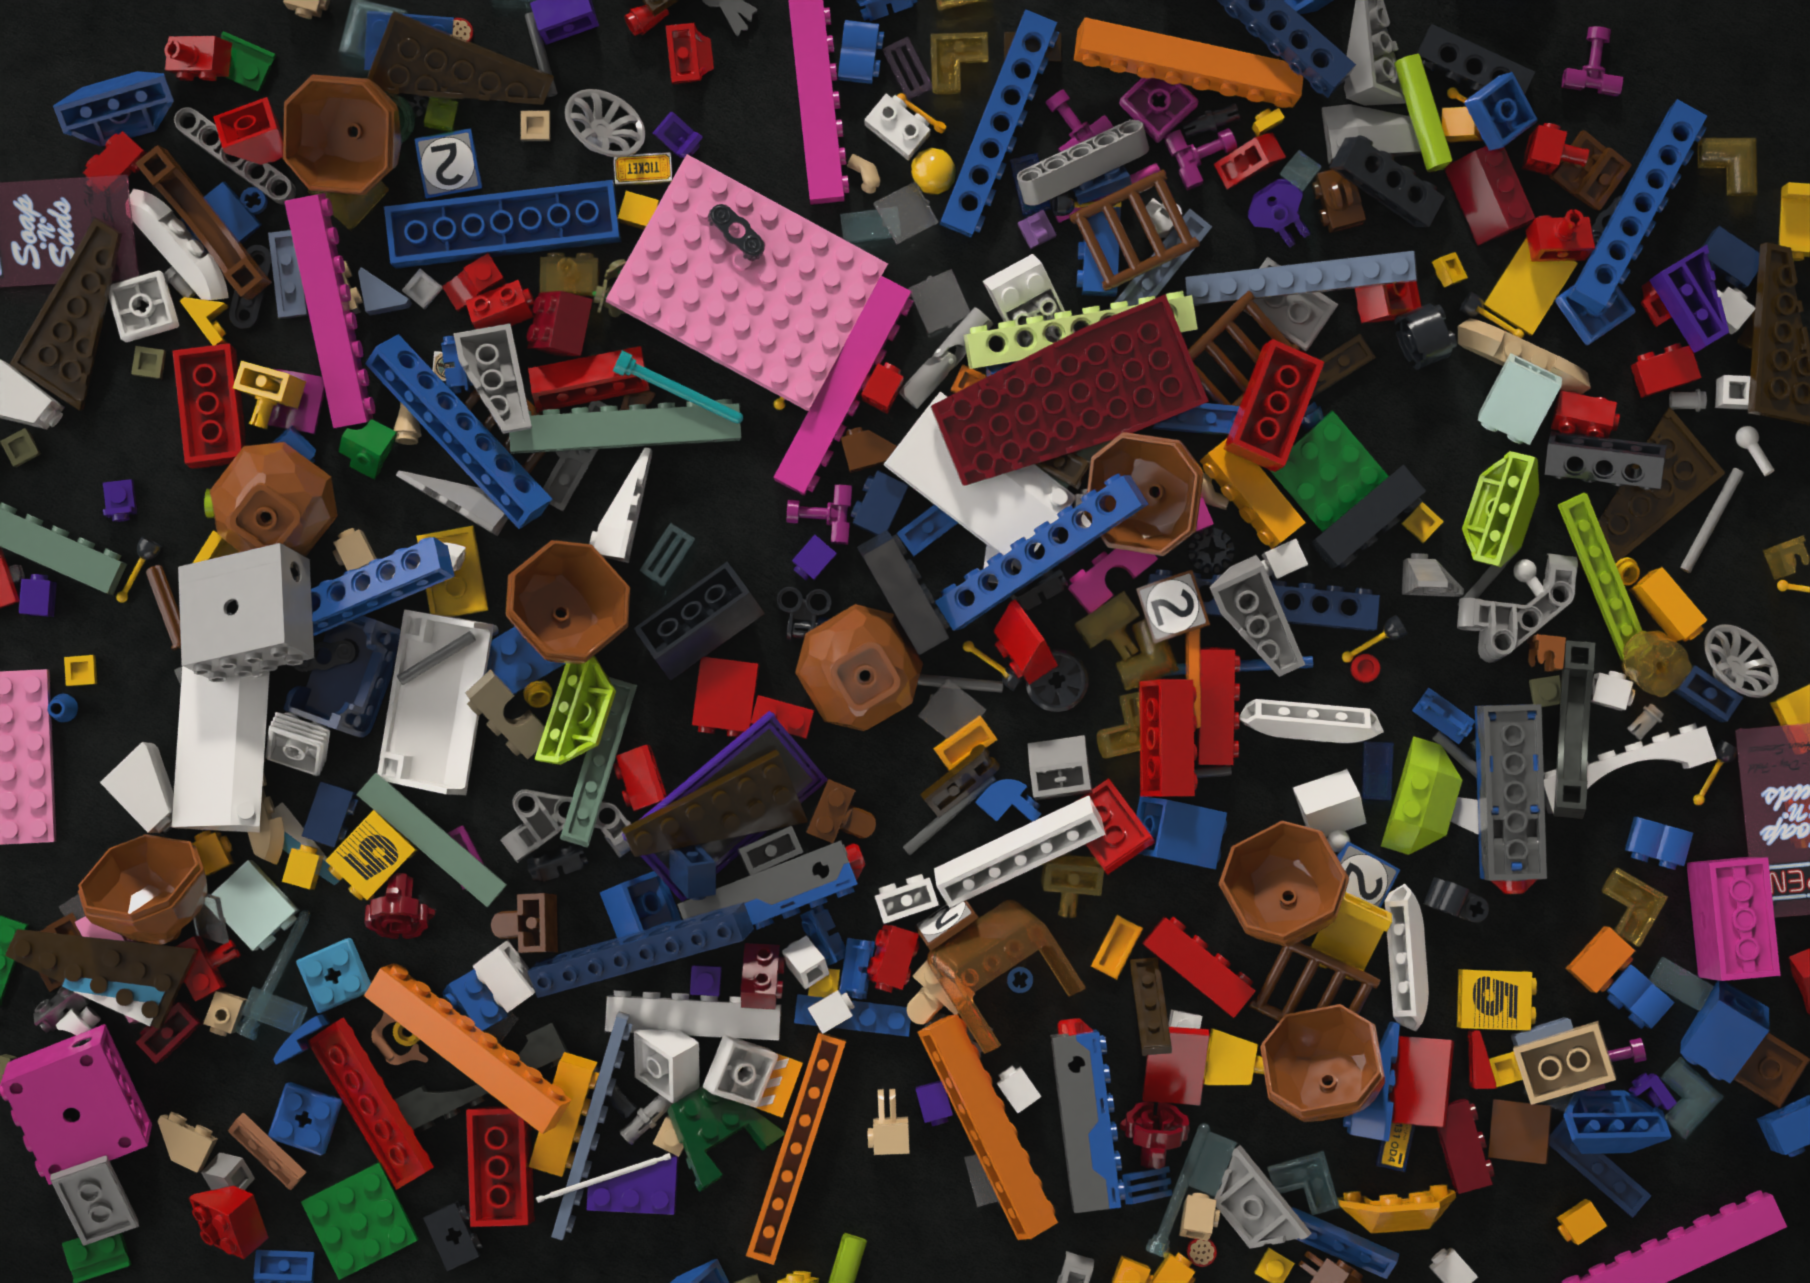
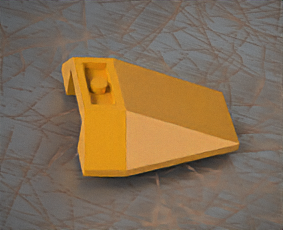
M1447 1185L1430 1186V1191L1409 1193V1198L1401 1199L1396 1194L1381 1195L1380 1201H1372L1366 1196H1361L1360 1191L1344 1192L1343 1197L1336 1198V1202L1370 1233L1423 1230L1432 1227L1454 1201L1456 1192L1452 1189H1447Z

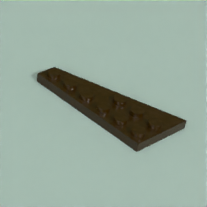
M17 929L5 956L61 983H64L65 978L72 982L78 981L81 978L92 979L90 988L96 994L106 992L108 981L155 987L158 991L165 992L160 1004L158 1005L155 1001H147L142 1005L141 1012L146 1018H153L151 1026L162 1029L199 949ZM120 989L116 993V1001L121 1006H128L134 1000V994L130 989Z

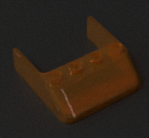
M1015 900L1004 901L930 951L927 957L930 969L984 1054L998 1048L1001 1044L973 1002V994L1037 950L1041 952L1068 996H1072L1086 988L1047 926Z

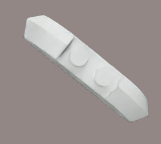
M133 189L126 202L127 215L202 300L229 298L226 282L218 264L211 254L206 252L204 246L186 229L184 223L159 198L150 193Z
M1254 699L1246 704L1239 716V720L1248 727L1266 735L1281 738L1353 743L1370 739L1384 732L1377 715L1371 709Z
M1403 884L1391 891L1385 900V910L1392 913V923L1387 931L1392 1007L1395 1020L1400 1025L1416 1031L1424 1020L1429 995L1424 923L1416 897Z

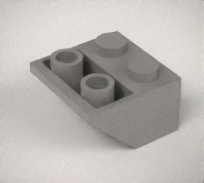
M1085 735L1028 743L1032 790L1036 801L1093 793Z

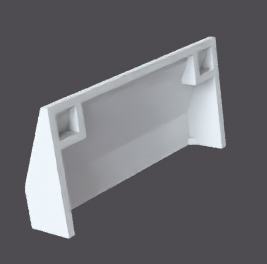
M939 392L884 463V466L997 553H1002L1004 556L1012 550L1010 547L1012 543L1022 537H1025L1026 540L1035 535L1033 530L1046 521L1051 524L1059 519L1057 514L1070 506L1077 497L1035 464L962 486L930 408L931 405L947 398L942 392ZM1038 543V544L1035 546L1034 551H1036V550L1038 549V547L1041 545V543ZM1018 559L1012 561L1011 564L1021 570L1020 561Z
M404 610L378 767V774L387 782L443 794L466 795L479 716L467 705L470 700L465 692L486 674L494 629L493 624ZM471 631L476 639L475 642L405 685H402L398 680L397 675L467 632Z
M182 667L172 828L260 832L270 671L258 670L253 671L250 676L227 677V680L224 682H211L208 678L196 675L194 671Z

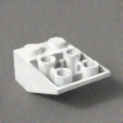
M1033 254L983 281L1004 322L1015 320V324L1018 326L1027 324L1026 318L1043 315L1044 321L1055 319L1054 313L1065 311L1042 263ZM1049 326L1045 331V337L1049 342L1053 343L1058 339L1059 332L1055 327ZM1021 331L1017 335V342L1021 347H1027L1031 342V337L1026 331Z

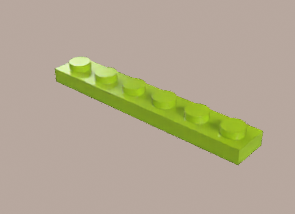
M1582 493L1558 504L1621 661L1627 662L1650 651L1588 495Z

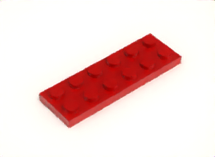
M345 1018L336 1021L308 1040L309 1046L395 1189L401 1188L432 1169L434 1166L429 1160L427 1152L423 1150L414 1135L412 1127L408 1125L399 1110L398 1104L391 1097L384 1085L383 1079L376 1072L369 1060L368 1054L361 1047L354 1035L353 1029L348 1025Z

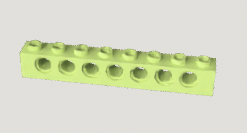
M1183 291L1166 294L1180 331L1197 330L1192 295L1184 297ZM1155 296L1138 299L1139 305L1155 299ZM1127 301L1110 304V310L1100 311L1099 306L1082 308L1083 314L1072 316L1071 310L1054 313L1055 319L1044 321L1043 315L1026 318L1027 324L1016 326L1015 320L998 323L999 329L989 331L987 330V325L970 328L971 334L963 335L969 369L1019 361L1053 344L1045 337V331L1049 326H1053L1058 330L1059 337L1055 341L1057 342L1074 333L1073 327L1077 321H1081L1086 326L1103 320L1106 316L1111 317L1138 305L1128 306ZM1021 331H1026L1031 337V342L1027 347H1021L1017 342V335ZM992 336L1000 337L1003 342L1002 349L999 352H993L989 348V340Z

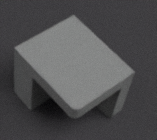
M224 1153L217 1154L201 1172L211 1190L233 1185L245 1190L255 1179L243 1158Z

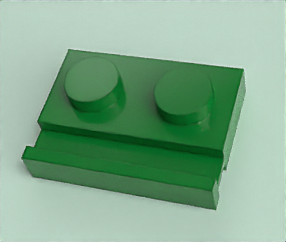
M223 31L221 39L232 43L229 77L224 78L260 93L271 70V65L277 57L276 54Z
M122 1232L84 1246L80 1238L62 1243L74 1283L132 1265L127 1254L128 1250Z

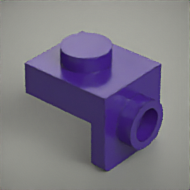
M670 112L652 133L674 154L685 158L687 154L692 156L700 146L699 141L702 139L699 133L694 132L673 112Z

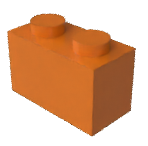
M1604 926L1566 967V970L1590 992L1597 993L1599 990L1604 992L1614 981L1611 978L1618 969L1623 971L1632 962L1633 958L1631 955L1635 950L1610 927Z

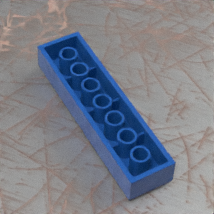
M613 180L384 207L390 263L395 269L474 260L481 258L487 253L491 257L622 242L616 190Z

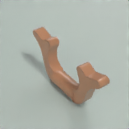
M384 1012L382 1019L373 1029L371 1038L385 1060L393 1065H399L411 1060L428 1062L429 1058L420 1052L419 1044H414L411 1050L402 1056L397 1055L383 1036V1030L388 1024L397 1021Z

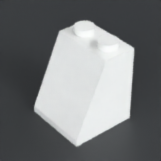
M0 359V418L43 429H48L49 426L54 427L62 418L63 413L61 411L65 407L16 368Z
M142 742L100 783L148 833H160L162 831L166 833L172 828L174 793L158 747L153 743Z

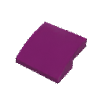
M273 369L306 381L298 409L277 403V406H273L267 426L286 430L293 425L299 432L316 435L325 393L323 377Z

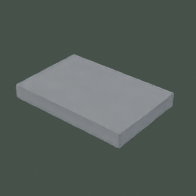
M1267 257L1260 268L1278 267L1280 265ZM1320 292L1253 300L1290 343L1299 346L1305 353L1338 306L1337 303Z
M107 1155L51 1174V1182L83 1246L139 1227L138 1218Z

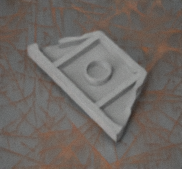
M1240 1145L1234 1149L1230 1165L1224 1173L1222 1185L1217 1191L1214 1200H1216L1218 1210H1220L1247 1246L1255 1248L1270 1243H1284L1287 1240L1298 1238L1301 1240L1306 1239L1312 1234Z

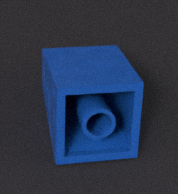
M1140 797L1136 816L1151 834L1155 843L1139 854L1216 869L1217 862L1221 857L1220 846L1222 836L1227 827L1226 812L1167 799Z
M1717 980L1681 1040L1680 1053L1689 1063L1693 1065L1699 1064L1706 1068L1708 1073L1715 1079H1724L1731 1083L1769 1032V1007L1728 982Z

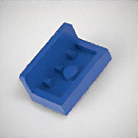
M475 969L451 982L442 991L443 999L450 1002L453 1009L459 1014L472 1019L475 1026L483 1032L503 1021L508 1016L504 1009L495 1002L493 993L488 986L478 979Z

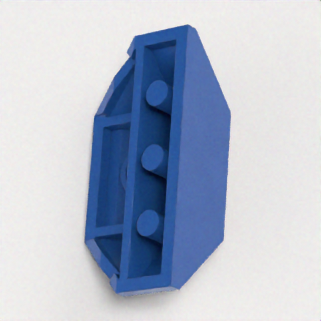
M137 71L84 86L53 105V108L64 134L73 135L81 140L102 147L105 146L110 137L116 133L119 135L122 131L130 138L156 131L174 99L164 73Z
M1624 1090L1576 1091L1564 1113L1572 1142L1581 1154L1631 1153L1671 1138L1663 1111L1656 1107L1652 1108L1645 1101Z

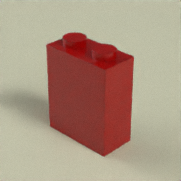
M703 657L701 659L692 721L693 726H698V732L715 734V729L727 730L726 736L738 737L751 726L759 664Z

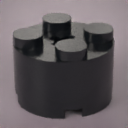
M1426 304L1395 318V325L1400 323L1401 330L1397 331L1396 335L1401 350L1408 362L1415 361L1416 365L1413 367L1416 370L1450 357L1452 348L1457 346L1454 334L1447 330L1444 322L1446 319L1445 313L1440 305Z

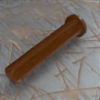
M161 565L152 566L146 570V574L173 644L171 650L181 649L180 613L163 567Z

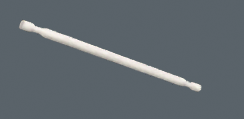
M668 1153L660 1158H653L551 1192L548 1195L536 1197L537 1202L539 1203L548 1198L579 1190L657 1164L663 1160H669L671 1155Z

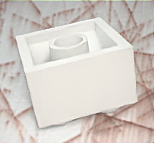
M637 1029L634 1031L635 1078L673 1104L699 1088V1043L694 1038L689 1037L680 1030Z

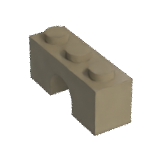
M490 669L465 692L470 700L467 705L477 716L483 713L490 720L486 723L487 726L497 736L502 733L509 740L506 745L516 756L522 753L529 759L538 750L545 725L530 710L516 719H509L503 715L506 703L514 695Z

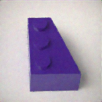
M1707 245L1649 280L1694 353L1729 333L1721 297H1718L1714 282L1716 280L1715 273L1710 267Z
M671 1155L669 1160H663L657 1164L588 1186L587 1210L674 1215L677 1203L679 1157Z

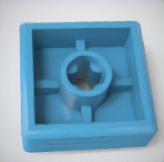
M351 938L344 939L296 961L318 1013L325 1012L364 995L371 985ZM332 967L334 971L340 970L341 972L337 984L334 980H329L328 978Z

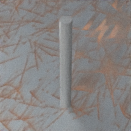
M1733 468L1680 567L1683 571L1691 573L1744 474L1743 471Z

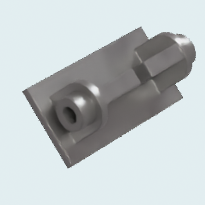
M61 987L56 996L51 1000L46 999L35 1008L33 1013L34 1024L37 1026L40 1023L41 1028L46 1033L50 1030L53 1032L57 1029L56 1024L66 1015L63 1011L64 1009L68 1008L70 1011L74 1008L79 1012L90 1003V1000Z

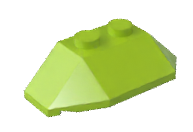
M1509 451L1504 455L1503 459L1494 463L1480 475L1462 527L1465 539L1472 552L1473 560L1502 567L1521 548L1539 496L1538 460L1536 457Z
M595 656L581 665L566 663L535 760L561 765L599 745L616 690Z
M1417 737L1412 738L1381 847L1409 855L1447 835L1462 779L1440 744Z

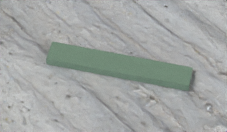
M609 677V680L615 688L616 694L599 745L586 752L560 837L561 840L587 848L637 685Z
M375 773L358 792L357 795L486 907H489L507 886L506 883L378 773Z

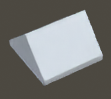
M1347 769L1293 788L1306 827L1321 830L1325 837H1328L1330 833L1336 830L1346 831L1366 824L1361 796Z

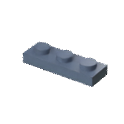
M291 230L268 233L278 318L308 316V308Z

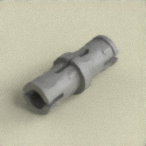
M659 1094L648 1106L637 1111L638 1115L619 1131L628 1143L633 1145L647 1129H653L657 1125L656 1121L673 1103Z

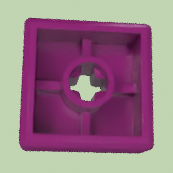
M1141 78L1120 98L1119 104L1134 120L1142 122L1147 134L1155 142L1159 143L1164 136L1169 134L1197 107L1199 101L1183 84H1169L1165 80L1157 78ZM1154 97L1158 100L1161 98L1165 99L1163 108L1153 106Z

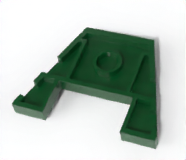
M703 1086L672 1104L667 1110L679 1143H683L688 1156L686 1161L689 1169H693L696 1177L695 1185L699 1192L718 1181L723 1175L706 1154L707 1151L743 1128L747 1130L762 1151L771 1147L785 1136V1133L749 1105L711 1094Z

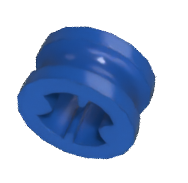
M255 187L247 188L240 197L243 205L254 215L262 213L268 204L266 195ZM259 194L260 205H254L252 208H249L248 205L250 203L247 201V198Z
M1017 967L1008 974L1007 984L1013 992L1024 993L1031 988L1033 976L1028 969ZM1020 972V975L1022 973L1027 975L1028 978L1025 980L1026 987L1020 988V985H1018V988L1013 985L1015 973Z

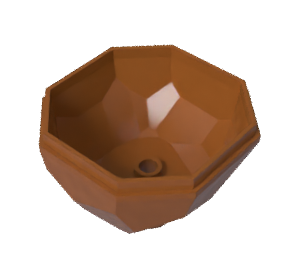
M313 74L284 102L283 160L309 190L366 195L398 165L401 150L399 111L393 100L370 79ZM353 126L358 129L357 136L352 134L351 129Z
M1122 432L1091 457L1087 493L1094 489L1099 492L1106 487L1104 482L1118 473L1120 476L1131 475L1149 504L1101 536L1107 547L1165 556L1196 532L1204 473L1180 440ZM1155 486L1160 489L1158 497H1155L1152 492ZM1109 495L1105 500V506L1111 512L1116 507V500L1113 496ZM1085 511L1084 515L1092 523L1091 514Z
M285 442L244 446L210 489L217 533L240 552L281 543L306 557L338 516L331 476ZM263 512H268V513H270L271 516H272V519H270V520L264 519L263 516H262V513H263Z
M551 540L508 575L506 617L522 637L545 660L581 665L586 663L628 628L630 587L593 545ZM556 611H562L565 617L559 618L556 615Z
M854 604L805 634L795 673L824 722L866 731L912 704L923 662L895 614ZM863 670L869 671V677L865 680L859 677L860 672Z
M1280 821L1231 847L1219 886L1246 934L1260 940L1288 947L1335 922L1350 879L1321 830ZM1286 895L1294 896L1291 901L1284 900Z
M148 834L109 848L78 885V893L85 916L92 924L126 936L129 940L156 945L171 941L200 912L207 895L205 870L196 846L192 845L191 841Z
M1341 1004L1285 1014L1260 1046L1269 1100L1303 1122L1324 1121L1360 1112L1376 1099L1385 1084L1375 1024ZM1326 1081H1333L1331 1085H1324Z

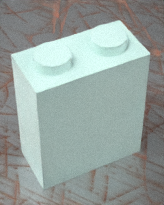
M1510 353L1479 411L1478 421L1482 422L1481 425L1490 431L1496 432L1499 430L1508 434L1507 437L1515 443L1522 444L1524 442L1530 445L1562 385V377Z
M247 860L206 899V902L252 951L259 948L262 950L268 948L276 940L273 935L280 928L284 931L297 920L294 915L299 911L253 860Z

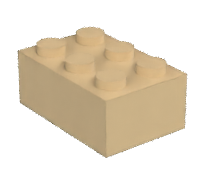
M1598 1021L1520 1046H1514L1513 1048L1531 1105L1616 1080L1614 1068Z

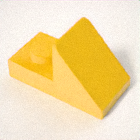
M186 297L180 300L212 345L228 344L223 338L227 333L217 320L213 323L212 320L227 310L229 306L222 302Z

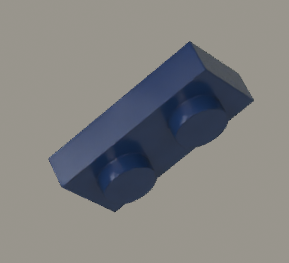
M1124 165L1071 189V192L1078 204L1081 205L1131 185L1132 182L1130 175Z

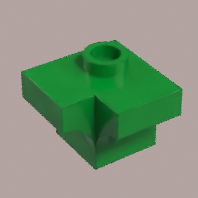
M372 419L360 430L347 428L341 438L339 453L351 458L349 467L375 480L386 457L393 448L396 431Z

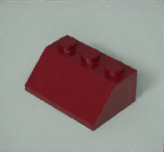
M1485 146L1444 168L1477 246L1524 227L1535 219L1505 147L1490 151Z

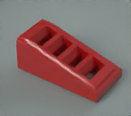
M1469 1029V1086L1474 1089L1497 1088L1495 1077L1480 1030Z

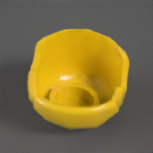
M929 148L919 152L913 159L911 173L913 179L923 192L940 194L949 190L955 182V165L945 151Z

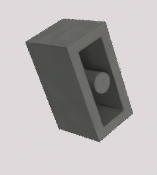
M790 826L740 848L737 852L747 875L751 876L803 853V850L793 827Z

